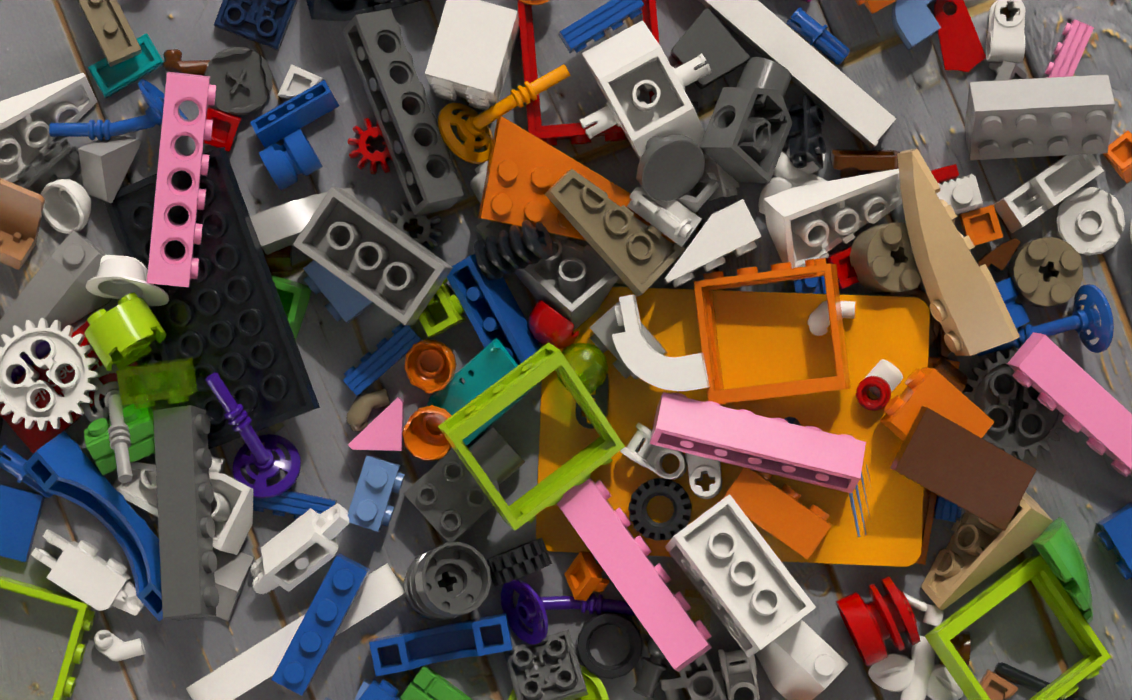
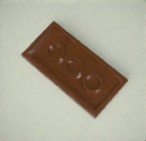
M924 406L921 407L890 467L895 472L1003 531L1009 525L1037 470Z

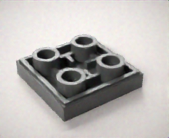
M569 629L546 636L538 644L524 643L514 646L512 650L504 651L517 700H574L588 695Z

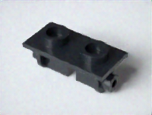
M804 94L803 104L795 103L788 111L792 120L789 134L792 137L801 134L799 137L789 139L790 161L796 168H804L808 162L813 161L822 169L823 154L826 152L821 125L825 122L824 113L819 105H815L808 95Z

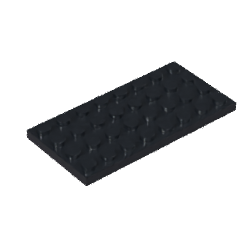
M219 147L204 153L210 155L208 175H201L200 189H206L204 210H197L196 220L197 224H203L201 245L194 244L193 258H199L197 279H191L189 287L154 284L168 294L169 301L162 306H149L166 333L165 339L160 344L157 339H155L179 407L192 405L206 410V415L210 421V432L207 434L209 450L242 437L238 431L235 432L232 429L233 425L228 423L229 419H226L224 416L226 411L205 380L213 373H218L236 403L243 405V410H246L248 413L246 417L249 416L252 419L250 424L255 432L320 408L225 147ZM177 171L173 174L172 181L177 188L187 189L192 185V178L186 171ZM157 174L119 189L112 203L104 201L123 255L136 258L144 264L147 270ZM173 206L169 210L170 219L175 223H184L189 218L188 211L183 206ZM172 240L166 244V252L173 258H179L185 254V247L180 241Z

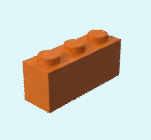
M744 467L722 499L730 494L751 521L808 560L832 526L831 523L826 521L830 515L815 504H812L810 508L798 501L801 494L785 483L779 488L770 482L772 474Z

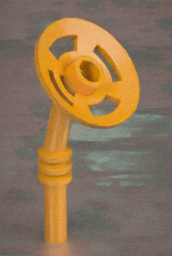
M563 64L531 83L528 81L524 82V87L521 85L517 86V91L515 89L510 90L511 94L480 114L461 103L447 104L438 115V128L444 142L455 155L466 162L482 164L488 161L494 139L488 124L495 121L498 116H503L517 106L519 108L524 107V102L529 104L531 103L530 99L536 100L538 94L568 78L570 73ZM454 110H463L456 115L452 114ZM451 125L457 127L458 136L464 141L463 144L454 135ZM480 137L481 141H475V139ZM484 145L487 147V150L484 152L474 151V149L482 148Z

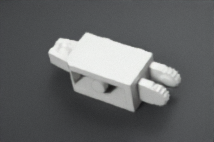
M338 503L321 514L310 508L261 547L262 556L255 563L253 562L250 568L251 576L255 578L252 582L253 590L259 594H267L271 592L270 590L281 586L289 592L331 560L338 550L337 538L341 535V531L349 524L348 511Z
M50 530L45 531L43 537L46 541L63 550L58 560L43 549L35 548L31 555L52 569L46 577L47 579L98 611L116 607L134 616L140 613L144 604L136 596V588L130 582L132 577L125 573L127 567L112 558L107 562L96 554L99 550L84 540H80L79 543L75 541L69 542Z

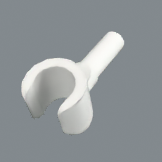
M904 593L910 606L925 611L924 623L935 626L942 623L944 612L938 609L936 605L921 602Z

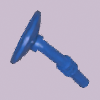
M141 79L138 82L139 89L149 106L145 110L146 115L113 123L110 120H105L104 123L103 120H97V123L95 120H90L89 123H50L49 134L51 137H89L90 140H95L96 137L98 140H103V137H105V140H110L114 136L153 128L156 124L160 126L163 118L165 94L150 82ZM179 109L180 115L184 119L188 120L185 114Z
M1092 284L1083 285L1075 294L1072 316L1036 326L1027 324L1025 327L1020 326L1017 330L1019 338L977 353V355L983 356L1013 346L1019 349L1033 332L1044 334L1048 337L1074 329L1088 350L1094 353L1103 352L1110 346L1114 333L1113 315L1109 302L1097 286ZM1083 294L1087 295L1086 299L1079 300ZM1097 337L1099 338L1096 344H1091L1089 341L1094 340Z

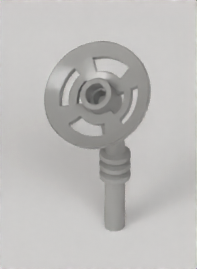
M113 364L112 371H107L104 365L93 370L100 373V376L92 378L90 381L91 384L98 387V391L94 393V404L98 412L94 414L89 403L82 402L81 407L91 423L99 418L107 419L108 415L110 416L111 426L108 428L110 447L115 452L118 480L122 483H127L133 477L128 450L131 446L128 425L124 422L123 409L135 404L136 396L131 386L133 383H136L140 390V405L146 402L149 404V390L143 385L142 375L132 367L126 366L118 369L116 364ZM109 373L124 374L121 382L112 381L105 385L98 378ZM125 390H128L130 394V403L125 402ZM100 394L104 395V403L106 406L103 408L99 402Z

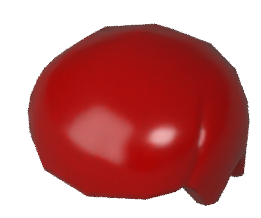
M542 300L537 302L529 316V330L534 338L544 346L550 343L558 349L569 348L574 344L579 335V330L575 334L573 333L574 324Z

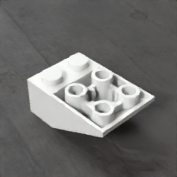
M743 199L713 213L663 280L665 285L672 282L676 288L695 278L692 272L703 267L705 273L726 263L724 256L734 252L737 258L757 247L755 241L762 236Z

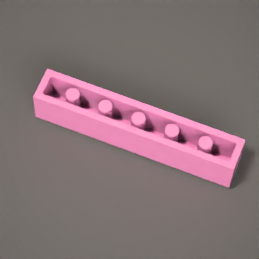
M1033 332L1007 363L1015 371L1012 376L1024 387L1029 388L1032 386L1040 393L1037 399L1048 409L1053 411L1056 408L1064 415L1062 422L1076 433L1079 431L1083 432L1089 438L1086 443L1090 448L1100 455L1106 453L1113 460L1110 465L1124 477L1128 475L1132 477V414L1046 335Z
M663 392L656 409L650 444L848 493L854 491L861 478L866 442L856 440L850 435H836L824 432L814 426L803 427L788 423V421L782 418H767L755 415L749 410H734L722 407L713 401L702 402L687 398L680 393L669 394Z
M589 478L583 484L573 486L563 494V498L557 505L674 670L681 671L712 648L707 641L712 635L700 619L697 622L692 620L687 613L692 607L680 591L676 594L672 592L667 585L672 579L660 563L656 566L652 564L647 557L652 551L640 535L636 538L632 536L627 529L632 523L620 507L616 510L612 508L607 501L612 495L602 481L598 480L595 483Z

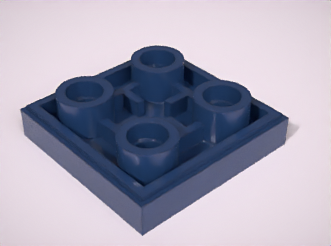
M223 0L214 26L279 51L298 0Z

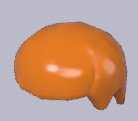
M425 339L415 343L407 352L404 365L411 385L424 390L425 393L443 390L454 378L457 367L455 355L446 344L434 339Z
M434 405L422 407L415 411L403 428L402 434L407 450L414 457L423 461L443 458L452 446L438 426L452 415L447 410Z

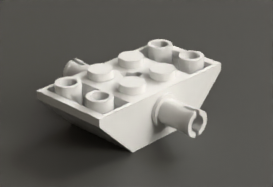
M643 20L582 53L607 100L605 107L585 118L579 119L583 129L597 123L585 130L589 139L617 124L618 127H622L639 160L646 151L645 145L647 141L654 136H661L663 138L669 135H684L691 138L700 147L705 132L685 92V87L706 75L712 74L709 64L695 70V68L703 65L706 61L702 53L683 65L674 68L670 65L661 46ZM644 88L646 92L653 91L655 95L652 96L650 104H646L645 101H638L640 89Z

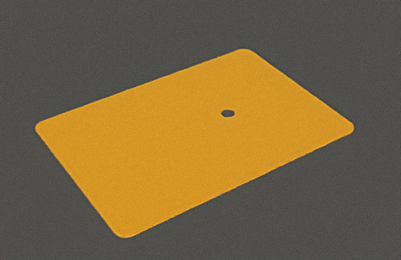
M612 287L598 310L573 331L575 334L579 330V335L574 344L569 348L560 350L577 376L581 369L588 364L601 365L607 370L610 384L608 415L606 419L625 447H627L637 431L636 425L638 422L651 430L653 429L656 409L663 392L669 394L680 393L687 398L702 402L708 401L706 388L690 391H671L655 387L640 378L636 380L631 375L626 379L613 365L617 358L608 349L603 353L590 339L595 334L590 329V326L618 303L619 297L635 295L629 287ZM648 288L642 295L636 296L640 321L668 352L665 356L682 357L702 353L695 289ZM712 291L724 389L836 376L830 325L827 327V333L822 336L813 335L808 325L810 314L822 302L827 301L826 294ZM840 295V301H855V319L842 318L851 389L720 405L734 410H749L755 415L767 418L785 419L787 417H794L803 427L814 426L824 432L836 435L846 434L853 436L856 440L866 442L862 465L866 499L861 478L857 484L866 535L856 489L852 493L860 537L857 534L848 492L772 474L770 482L779 488L785 483L801 494V497L798 499L799 502L808 508L815 504L830 515L826 521L832 524L807 560L751 521L781 562L908 567L916 563L921 555L924 487L890 469L903 441L880 422L886 414L884 408L877 411L863 408L857 400L856 390L859 383L865 379L882 359L895 365L903 375L902 381L891 392V399L903 393L907 388V385H905L906 380L915 370L928 368L930 311L927 304L916 297ZM592 369L591 375H585L584 381L590 383L591 395H596V385L603 383V376H599L596 369ZM555 370L542 379L538 484L600 437L595 429H588L579 424L576 419V400ZM869 390V396L877 400L879 397ZM619 451L611 457L613 461L601 465L591 472L590 478L595 483L598 480L602 481L612 495L607 500L612 508L616 510L620 507L630 520V511L628 509L632 494L646 481L663 477H660L647 467L639 465ZM669 454L664 457L662 467L666 473L672 474L679 469L680 461L676 455ZM720 462L722 488L719 494L711 499H702L693 492L689 483L688 467L682 477L670 479L679 483L689 495L692 509L691 518L687 526L722 500L744 467ZM703 474L702 480L697 481L696 485H700L704 491H709V486L715 484V480L710 479L708 474ZM655 496L647 505V513L653 521L664 523L672 517L674 506L669 498ZM557 504L544 508L536 515V539H543L547 551L591 552ZM633 523L627 527L634 538L640 535L652 552L647 556L672 557L665 548L671 539L656 541L642 536L634 528Z

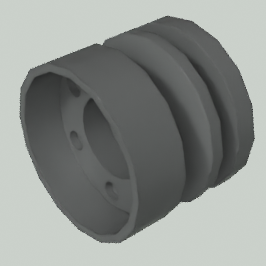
M461 542L445 543L416 557L407 568L404 579L405 596L411 607L422 617L433 621L451 620L480 607L488 596L491 586L490 568L484 556L473 546ZM438 581H445L446 587L439 588Z

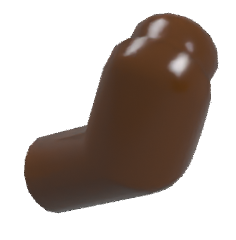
M172 49L164 52L165 62H162L168 72L204 76L210 60L182 61V52L178 49Z

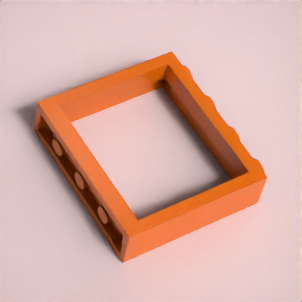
M826 258L805 260L806 267L792 268L791 262L772 264L771 271L758 273L757 267L737 269V276L724 277L723 271L703 274L704 280L694 281L701 347L710 387L706 388L708 401L726 404L851 389L836 264H826ZM824 276L836 376L724 389L712 291Z

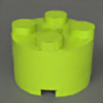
M135 292L122 297L117 303L118 306L107 312L105 309L98 310L87 319L90 326L86 329L84 335L107 371H112L113 364H116L117 368L121 369L138 361L152 351L149 344L155 339L160 344L166 337L165 331L144 298H138Z

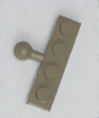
M77 0L110 67L142 53L141 47L117 0Z

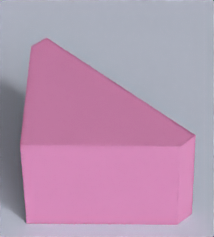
M397 397L348 446L352 450L403 451L404 439L402 433L404 428L405 402L400 397Z

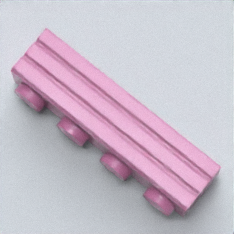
M1076 19L1071 21L1070 24L1066 23L1062 31V35H1064L1062 43H1057L1053 52L1056 57L1053 63L1049 62L1045 70L1046 78L1071 77L1074 75L1094 27Z

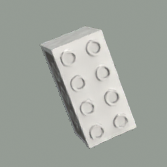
M446 0L425 71L431 89L434 90L437 97L455 102L458 96L468 99L469 106L484 111L489 106L499 102L520 31L518 11L481 0Z
M730 494L674 535L665 546L748 657L763 649L816 608Z

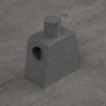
M708 7L695 20L670 52L678 63L674 68L696 58L701 53L703 54L706 61L703 65L695 68V70L709 64L712 74L706 75L694 82L700 89L709 86L741 67L750 58Z

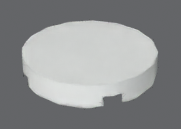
M1095 187L1078 189L1066 197L1059 205L1055 217L1056 232L1061 240L1069 243L1081 255L1102 254L1113 248L1119 241L1125 226L1124 211L1117 198L1104 190Z

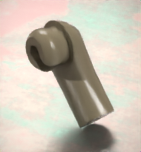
M387 389L356 397L346 417L347 423L350 424V428L353 431L361 432L368 426L367 418L372 409L390 405Z

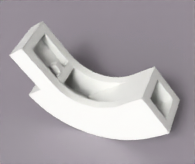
M636 295L619 297L620 305L615 306L618 326L625 327V332L612 334L621 359L636 376L655 387L671 391H690L710 387L703 353L682 357H668L658 353L648 344L644 337Z

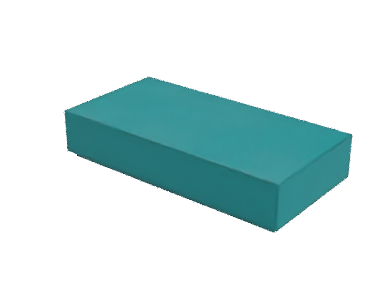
M147 33L137 38L141 47V54L112 67L109 66L106 58L88 67L105 98L112 96L163 66L162 62L164 60Z

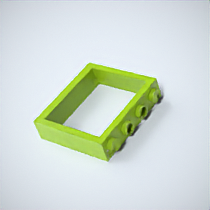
M547 343L438 426L504 522L515 531L527 521L531 524L540 511L557 504L563 498L565 492L573 486L586 482L590 478L591 472L599 466L613 461L611 457L625 447L561 350L550 343ZM555 370L600 437L508 506L462 440Z
M1041 554L1025 559L925 635V638L968 700L991 699L950 640L1029 580L1032 581L1083 655L1081 660L1029 700H1057L1059 697L1063 700L1068 698L1079 689L1076 685L1084 678L1089 680L1097 676L1103 668L1101 665L1111 658Z
M0 575L1 589L77 610L52 700H65L66 697L71 698L77 678L72 677L75 664L80 665L83 660L86 645L81 643L85 630L90 631L92 628L95 611H91L92 606L77 597Z

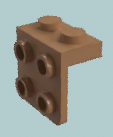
M0 178V262L20 270L36 245L45 199L38 193Z

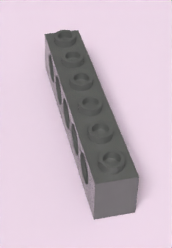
M391 9L355 15L342 31L414 216H420L450 209L464 196L462 183L454 171L450 161L449 150L443 143L439 133L437 119L430 110L425 97V88L419 81L413 66L412 55L407 51L401 36V27L395 20Z

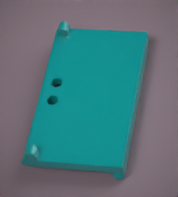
M495 338L459 370L443 390L436 391L430 396L427 405L443 408L453 415L518 365L502 343ZM537 384L462 441L465 445H470L532 391Z

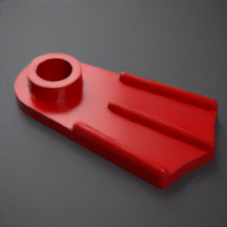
M936 0L934 14L941 27L937 32L944 69L969 72L978 63L986 59V55L964 0ZM947 2L955 6V12L952 15L945 14L943 6Z

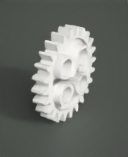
M40 318L38 328L35 327L32 321L26 320L25 331L14 325L13 332L15 336L13 338L5 334L1 335L6 344L4 347H0V404H5L1 414L6 416L14 412L12 423L14 424L20 423L25 418V428L32 429L36 421L40 431H46L48 421H50L54 429H60L61 418L67 423L72 424L73 418L71 413L74 411L77 414L83 415L84 411L80 404L82 402L93 403L92 399L86 394L88 391H98V387L91 384L90 381L92 378L99 377L100 373L91 371L90 366L95 365L99 361L97 358L87 357V354L93 349L91 345L81 347L80 344L85 338L83 334L80 333L73 338L71 337L74 327L68 325L61 332V322L58 320H54L50 328H48L47 320L44 318ZM47 341L51 347L50 354L47 358L40 360L36 356V347L40 342ZM22 352H25L38 367L43 369L49 368L46 375L65 392L64 397H60L48 382L37 381L40 376L39 373L21 358ZM22 365L26 370V377L20 384H15L11 379V372L15 367ZM71 365L75 370V377L70 383L64 384L60 380V371L63 367ZM47 390L51 398L50 403L45 408L40 409L35 403V397L39 391Z

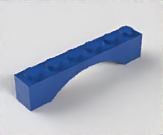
M65 431L61 432L39 448L23 467L45 492L61 496L78 504L94 515L112 533L129 561L135 580L136 596L160 622L163 619L159 538L148 527L146 521L139 517L131 508L124 496L101 474L99 468L82 452L79 445Z

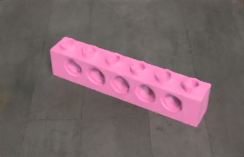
M175 72L167 73L147 283L189 287L191 279H197L199 258H193L194 244L201 245L203 224H197L196 220L197 210H204L206 189H200L201 175H208L210 155L203 154L204 140L211 141L213 120L206 119L208 105H215L216 85L210 84L211 76ZM193 101L199 108V115L193 120L184 119L179 113V106L182 102ZM181 136L191 137L196 145L195 151L188 155L180 153L176 148V140ZM177 171H186L192 178V185L187 189L177 188L172 181L173 174ZM178 205L186 208L189 214L186 222L178 224L170 219L169 210L173 206ZM172 240L180 241L185 247V254L179 258L169 256L166 252V244Z

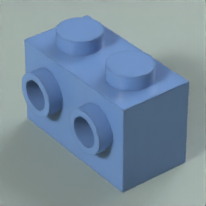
M366 455L348 511L349 523L377 532L381 530L382 525L389 526L394 507L390 506L389 503L393 492L399 494L405 474L400 473L402 465L372 455Z

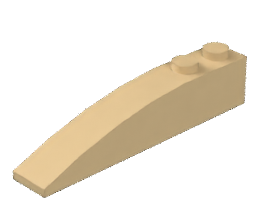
M911 149L898 153L900 191L912 251L926 293L931 302L930 311L943 327L945 332L944 340L947 347L956 356H972L1019 338V333L990 271L985 264L980 267L978 266L970 252L975 247L968 235L963 237L954 225L957 215L951 205H948L946 201L939 199L937 193L940 192V186L919 150Z

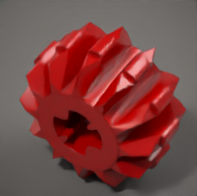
M365 118L364 124L367 130L363 131L358 126L353 127V131L360 136V139L349 138L348 144L359 147V149L351 151L349 156L351 159L363 156L357 165L360 170H363L371 162V175H376L378 164H381L383 171L387 174L390 172L387 161L391 160L393 162L386 142H382L383 146L386 147L382 153L378 150L374 151L373 154L369 152V149H372L369 144L370 140L378 141L381 138L384 139L378 121H376V127H373L370 119Z

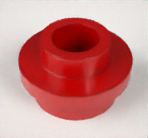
M870 376L859 383L856 397L863 408L877 411L884 408L890 401L891 388L883 378ZM871 387H877L880 391V397L877 400L869 396V389Z

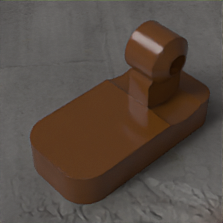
M831 150V165L833 169L840 170V179L858 176V169H899L897 154L900 151Z

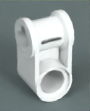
M997 0L990 7L985 49L987 62H1003V60L1011 63L1023 62L1025 54L1024 27L1026 11L1021 0ZM1006 5H1008V10L1014 11V16L1008 18L1007 21L1006 15L1000 14V9L1006 7Z
M638 422L635 435L627 447L621 449L620 452L639 465L647 467L660 477L665 479L682 477L688 467L685 455L680 451L650 444L652 430ZM669 454L676 455L680 461L679 469L672 474L666 473L662 467L664 457Z
M685 453L691 489L702 499L714 498L722 488L721 461ZM703 474H708L710 479L715 480V484L709 486V491H704L700 485H696L697 481L702 480Z
M723 649L718 650L727 699L734 700L735 691L738 688L747 687L753 693L752 700H759L755 656L748 657L742 649L725 652ZM745 660L743 663L730 665L731 662Z

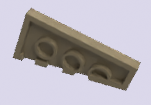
M573 169L567 171L545 193L547 198L637 297L642 295L686 250L677 243L673 244L661 236L662 232L654 226H647L634 217V212L624 205L620 207L610 200L606 192Z

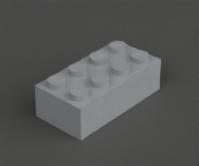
M1090 75L969 82L964 131L970 160L1107 153L1115 107L1109 76Z
M336 187L330 188L293 243L296 248L404 325H414L453 268L348 192Z

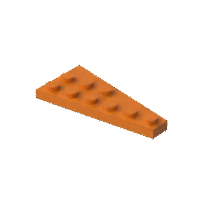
M498 116L478 215L479 219L517 225L518 227H522L524 220H529L534 227H536L537 222H540L546 227L548 233L586 241L545 195L571 169L606 192L608 198L620 207L622 205L627 207L632 199L629 198L631 193L506 118ZM634 212V217L639 219L647 226L651 225L649 222H647L645 219H643L641 216ZM661 234V236L666 238L671 243H676L665 234Z

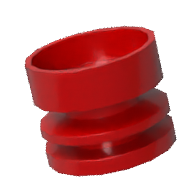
M889 576L881 579V584L886 594L884 596H881L874 584L868 586L872 601L867 604L857 592L835 601L849 635L867 667L888 657L884 641L890 639L899 651L904 650L905 646L900 636L903 632L912 645L921 642L913 610L904 593L894 584Z

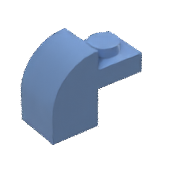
M897 0L893 3L892 23L896 33L908 50L941 28L927 5L935 0Z

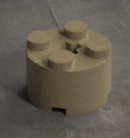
M896 222L875 225L860 233L854 240L850 252L851 267H854L858 276L856 278L864 288L876 293L902 292L915 289L922 282L912 251L906 223Z
M1054 237L1039 238L1024 244L1013 254L1008 266V278H1012L1019 294L1017 297L1022 302L1040 308L1056 306L1067 302L1078 291L1083 279L1082 258L1078 251L1064 240ZM1048 265V271L1052 272V277L1043 280V274L1038 271L1039 268Z

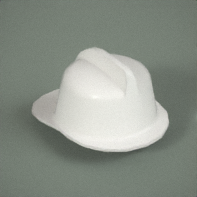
M103 256L97 276L88 280L85 285L87 291L104 298L121 299L125 295L135 292L138 298H144L148 306H162L169 301V296L163 289L154 284L147 283L148 270L144 264L136 258L129 256Z

